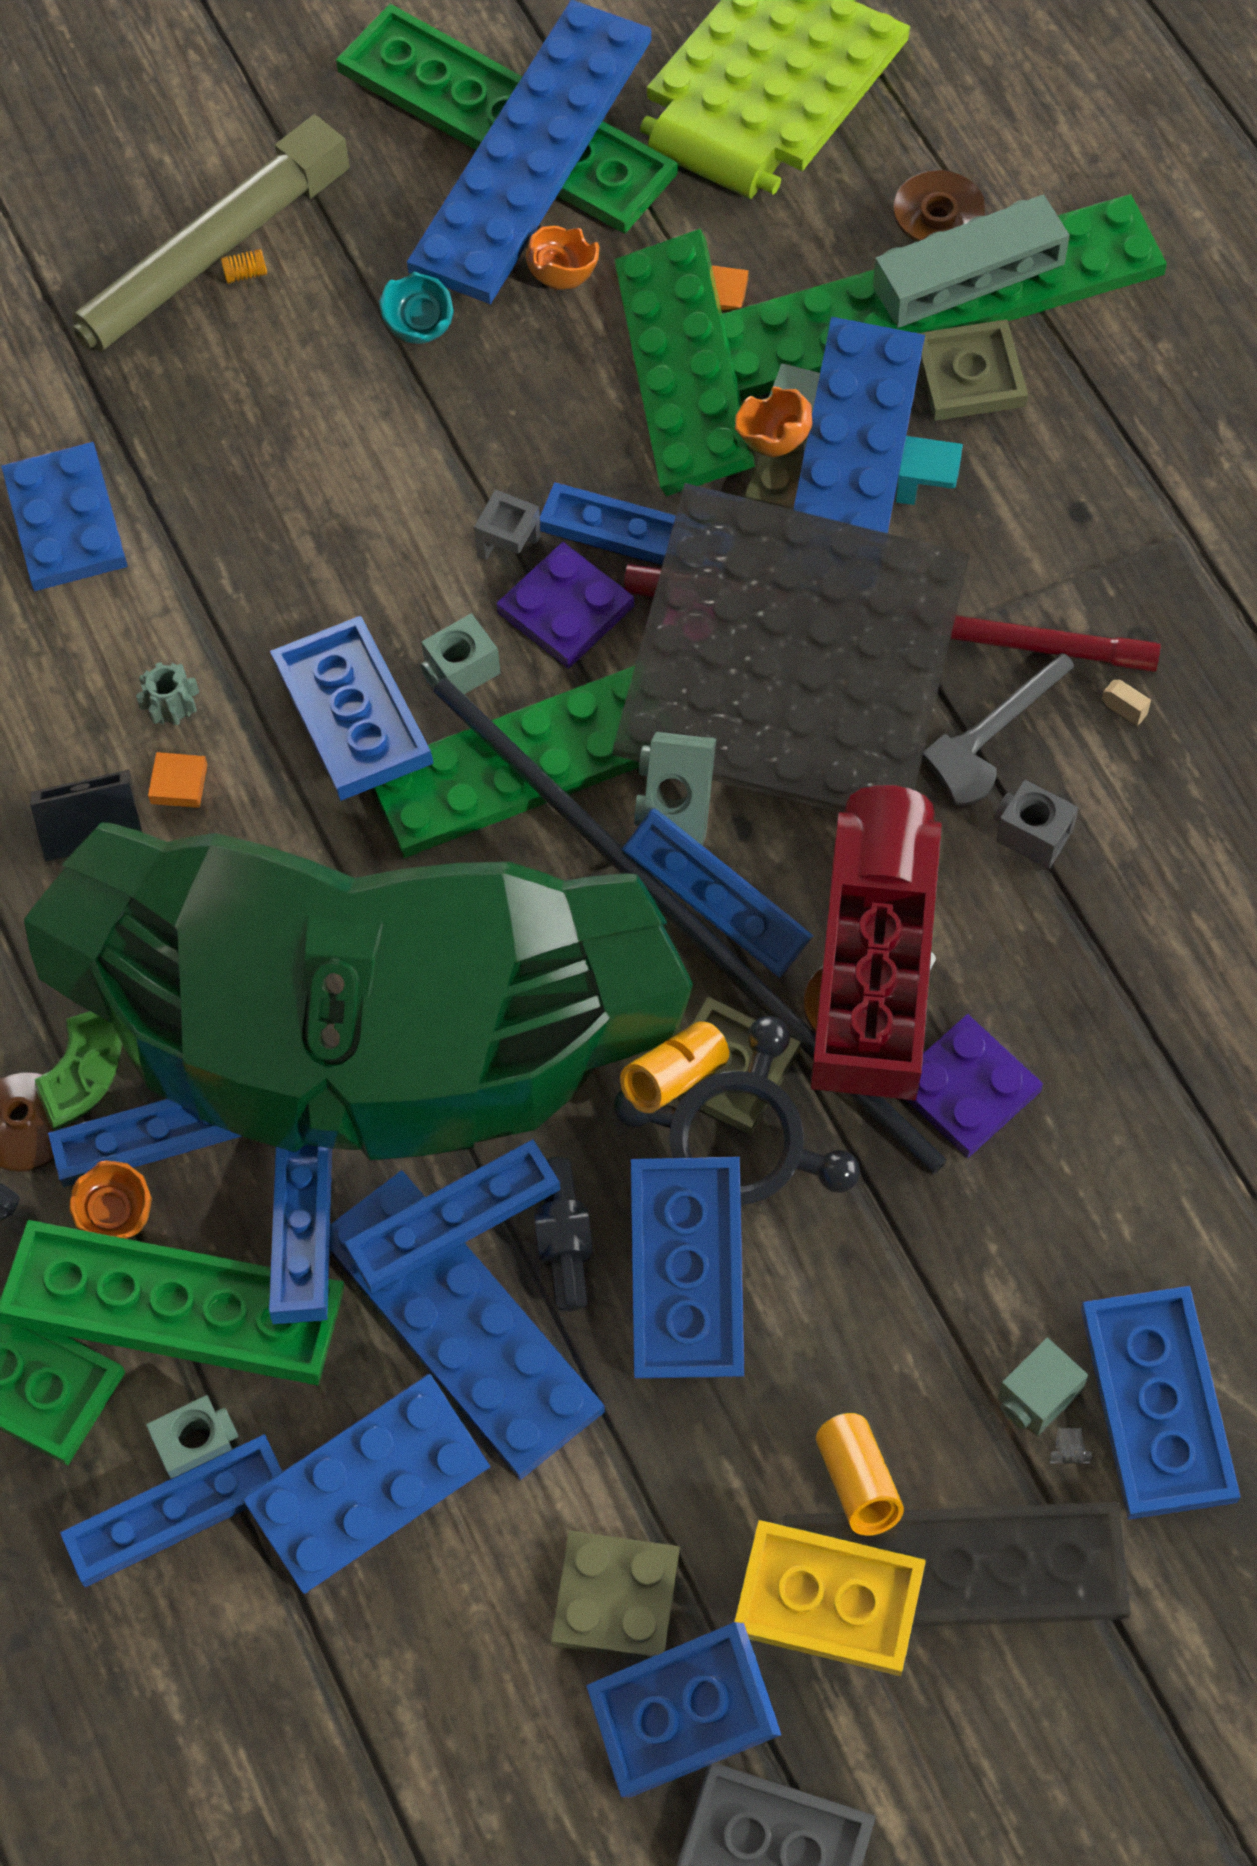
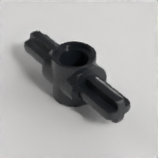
M556 1156L550 1157L546 1161L560 1181V1190L543 1199L544 1204L534 1213L539 1260L544 1265L550 1266L552 1270L555 1305L558 1310L574 1312L586 1307L588 1302L583 1263L590 1259V1255H593L588 1207H585L582 1202L577 1201L575 1198L572 1164L568 1158Z

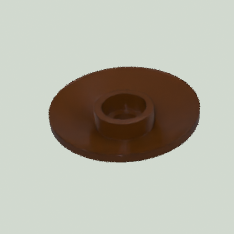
M945 170L926 171L908 179L897 191L893 206L894 218L898 227L905 235L916 242L925 239L932 233L945 232L966 224L977 216H985L986 210L984 197L980 189L971 180L958 173Z
M17 1073L0 1079L1 1169L15 1172L31 1171L55 1160L48 1134L53 1131L35 1089V1079L42 1074ZM28 1109V1114L24 1119L19 1121L11 1119V1115L17 1110ZM76 1121L60 1129L74 1126Z

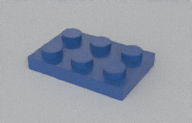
M94 442L1 466L34 592L128 567Z
M733 1622L586 1685L621 1797H633L781 1736L744 1623Z

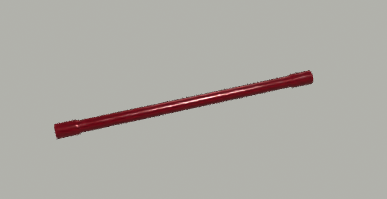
M632 564L627 565L624 578V589L630 594L662 599L675 597L1053 655L1064 653L1068 657L1106 662L1116 667L1150 672L1157 671L1161 643L1123 637H1099L676 574L666 569Z

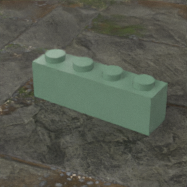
M1044 194L1027 201L1020 200L998 212L987 216H977L966 224L945 232L932 233L921 241L902 248L896 247L886 251L883 255L875 258L873 288L895 325L899 328L1064 265L1070 235Z

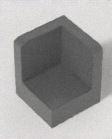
M495 490L474 526L477 557L487 560L495 545L519 554L526 541L537 544L541 537L539 506Z

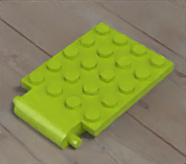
M721 0L647 86V99L666 109L658 119L646 116L641 123L640 132L650 137L648 147L674 160L678 166L748 199H752L759 189L774 195L781 184V177L772 173L779 164L783 162L800 171L806 168L908 41L910 26L894 19L889 14L880 13L855 0Z

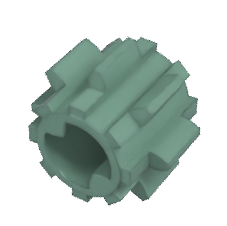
M162 662L155 664L156 668L150 672L146 670L144 675L139 676L143 692L138 693L136 698L140 710L149 709V714L154 724L160 723L164 725L165 722H173V725H179L183 717H189L191 713L197 711L194 699L192 698V696L200 693L196 679L186 678L182 664L176 665L172 663L171 666L163 665Z

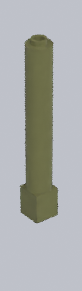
M313 114L275 144L276 156L74 312L72 320L75 325L71 327V330L78 342L88 350L93 347L99 352L104 351L300 195L305 194L308 198H313L350 168L345 138L317 115Z

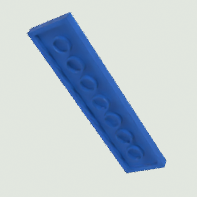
M570 0L407 260L408 273L418 272L437 278L446 288L491 305L527 246L530 236L538 228L650 44V27L575 0Z

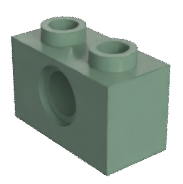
M656 732L651 740V746L642 745L639 775L648 777L646 795H637L634 825H640L650 810L656 808L703 846L707 833L716 739ZM669 778L680 780L687 789V796L679 800L668 798L662 792L661 782Z

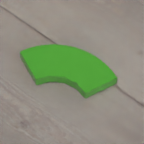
M91 1011L66 1019L68 1044L65 1055L51 1071L35 1079V1089L52 1131L63 1128L88 1113L105 1095L118 1069L122 1043L112 1023Z

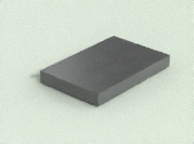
M713 1763L707 1767L677 1866H862L876 1816Z

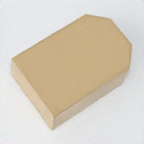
M1113 680L1103 691L1102 700L1108 708L1136 726L1148 714L1151 699L1122 680Z

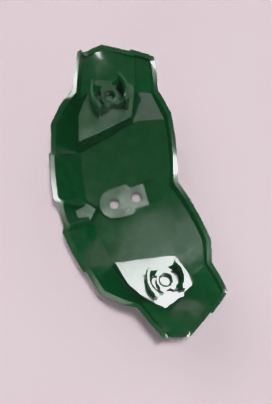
M101 822L62 863V866L65 867L63 871L46 889L24 918L29 951L39 980L74 1003L112 1023L129 1059L148 1090L198 1113L200 1120L248 1139L294 1153L304 1145L330 1149L361 1150L370 1161L420 1157L472 1149L475 1147V1143L538 1129L578 1092L596 1067L654 1049L681 1032L680 1023L693 986L682 960L663 926L667 921L637 874L600 875L564 881L512 862H478L405 868L353 878L309 859L266 845L218 833L190 836L166 842L137 830ZM335 973L342 977L344 988L341 992L337 993L329 989L326 983V978L329 974ZM329 1024H334V1029L340 1036L339 1044L336 1046L328 1045L322 1038V1031Z

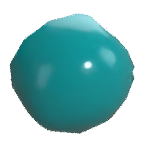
M412 272L399 280L391 279L388 281L379 299L384 323L395 337L409 344H424L437 339L448 330L454 315L451 294L439 279L418 272Z

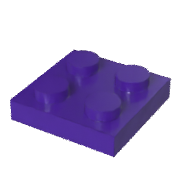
M562 542L496 604L497 612L500 616L569 669L634 607V596Z
M967 1014L923 1053L922 1073L917 1099L905 1100L968 1159L1041 1092L1043 1083Z

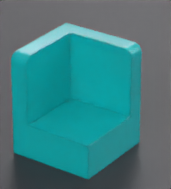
M906 436L899 471L896 502L915 505L918 484L950 489L955 488L959 475L963 444Z

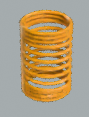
M261 249L254 250L255 260L250 250L251 261L246 251L247 262L242 252L243 264L239 253L237 254L238 262L236 256L233 255L234 263L231 256H229V260L227 256L221 257L227 284L235 283V277L239 282L240 279L243 281L244 277L247 280L248 276L252 279V275L256 278V273L258 277L260 275L267 276Z

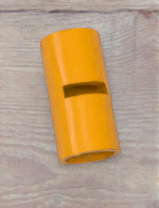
M699 1021L692 1024L623 1068L620 1075V1084L626 1099L641 1112L653 1113L700 1081L725 1067L729 1060L727 1041L723 1034L708 1022Z
M847 1413L835 1416L825 1422L817 1432L816 1443L851 1529L860 1535H876L891 1529L902 1518L904 1506L888 1468L884 1463L868 1421L859 1414Z

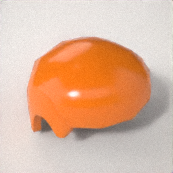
M556 225L542 226L530 236L527 242L526 262L530 272L538 281L554 290L577 288L590 277L598 262L599 244L594 242L589 245L584 239L581 228L566 230Z
M773 386L772 395L769 398L760 400L749 396L744 401L735 417V430L749 447L760 455L768 457L782 456L794 450L808 436L812 427V406L797 389H781L780 387Z
M100 1161L76 1180L72 1189L69 1211L78 1230L131 1239L147 1223L152 1197L144 1176L128 1163Z

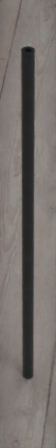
M448 678L439 681L434 687L433 693L621 874H637L661 913L766 1015L782 1020L788 1027L790 1037L800 1041V1047L813 1059L816 1033L645 868L622 851L623 847ZM848 1093L932 1175L936 1174L946 1164L947 1159L883 1097Z

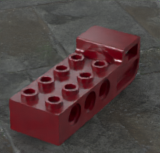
M875 785L862 788L849 796L845 812H838L810 1088L813 1090L907 1100L917 1099L922 1073L942 823L934 821L935 811L933 803L925 795L910 788L895 785Z

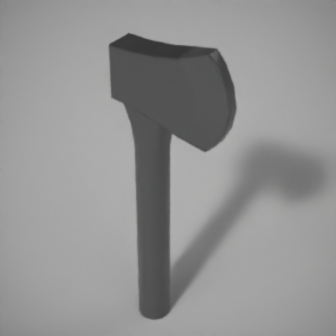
M1061 653L973 728L953 738H950L945 733L922 753L921 761L936 776L955 806L974 804L985 798L991 791L996 779V767L975 755L984 743L1073 669L1074 664L1066 654Z

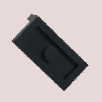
M129 769L31 791L30 807L45 862L70 856L101 822L112 823L143 832L134 799V786Z

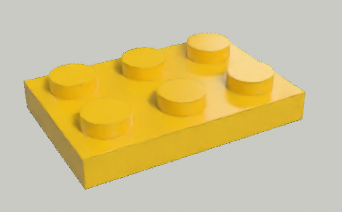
M758 1520L735 1622L744 1623L749 1640L901 1676L926 1560Z

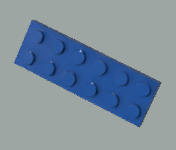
M831 317L812 412V427L807 437L778 589L875 603L925 335Z
M401 1170L330 1224L329 1253L517 1478L522 1480L605 1412V1405L465 1243L374 1293L370 1292L346 1251L344 1241L425 1198L423 1193Z

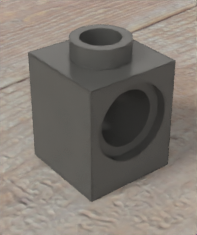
M1024 780L1017 793L1013 795L1008 792L997 808L994 819L999 821L996 842L1050 869L1074 830L1079 807ZM1034 818L1042 822L1043 825L1030 826L1022 820Z

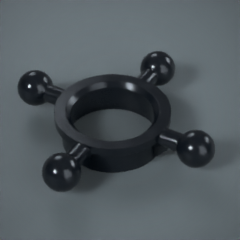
M764 1016L754 1021L750 1026L747 1039L753 1053L747 1072L728 1071L705 1078L685 1094L677 1108L664 1105L653 1113H644L637 1110L626 1099L622 1089L615 1096L613 1103L614 1113L617 1119L624 1125L640 1127L651 1122L670 1128L672 1158H692L688 1142L690 1125L699 1109L709 1100L726 1093H745L761 1099L770 1106L777 1115L783 1130L784 1145L782 1155L776 1167L765 1178L750 1185L740 1186L741 1205L760 1202L772 1196L789 1181L796 1169L818 1176L820 1183L827 1190L835 1193L849 1191L859 1180V1163L849 1152L834 1150L821 1155L803 1149V1126L795 1104L781 1087L767 1079L773 1058L784 1053L790 1042L788 1027L777 1017Z

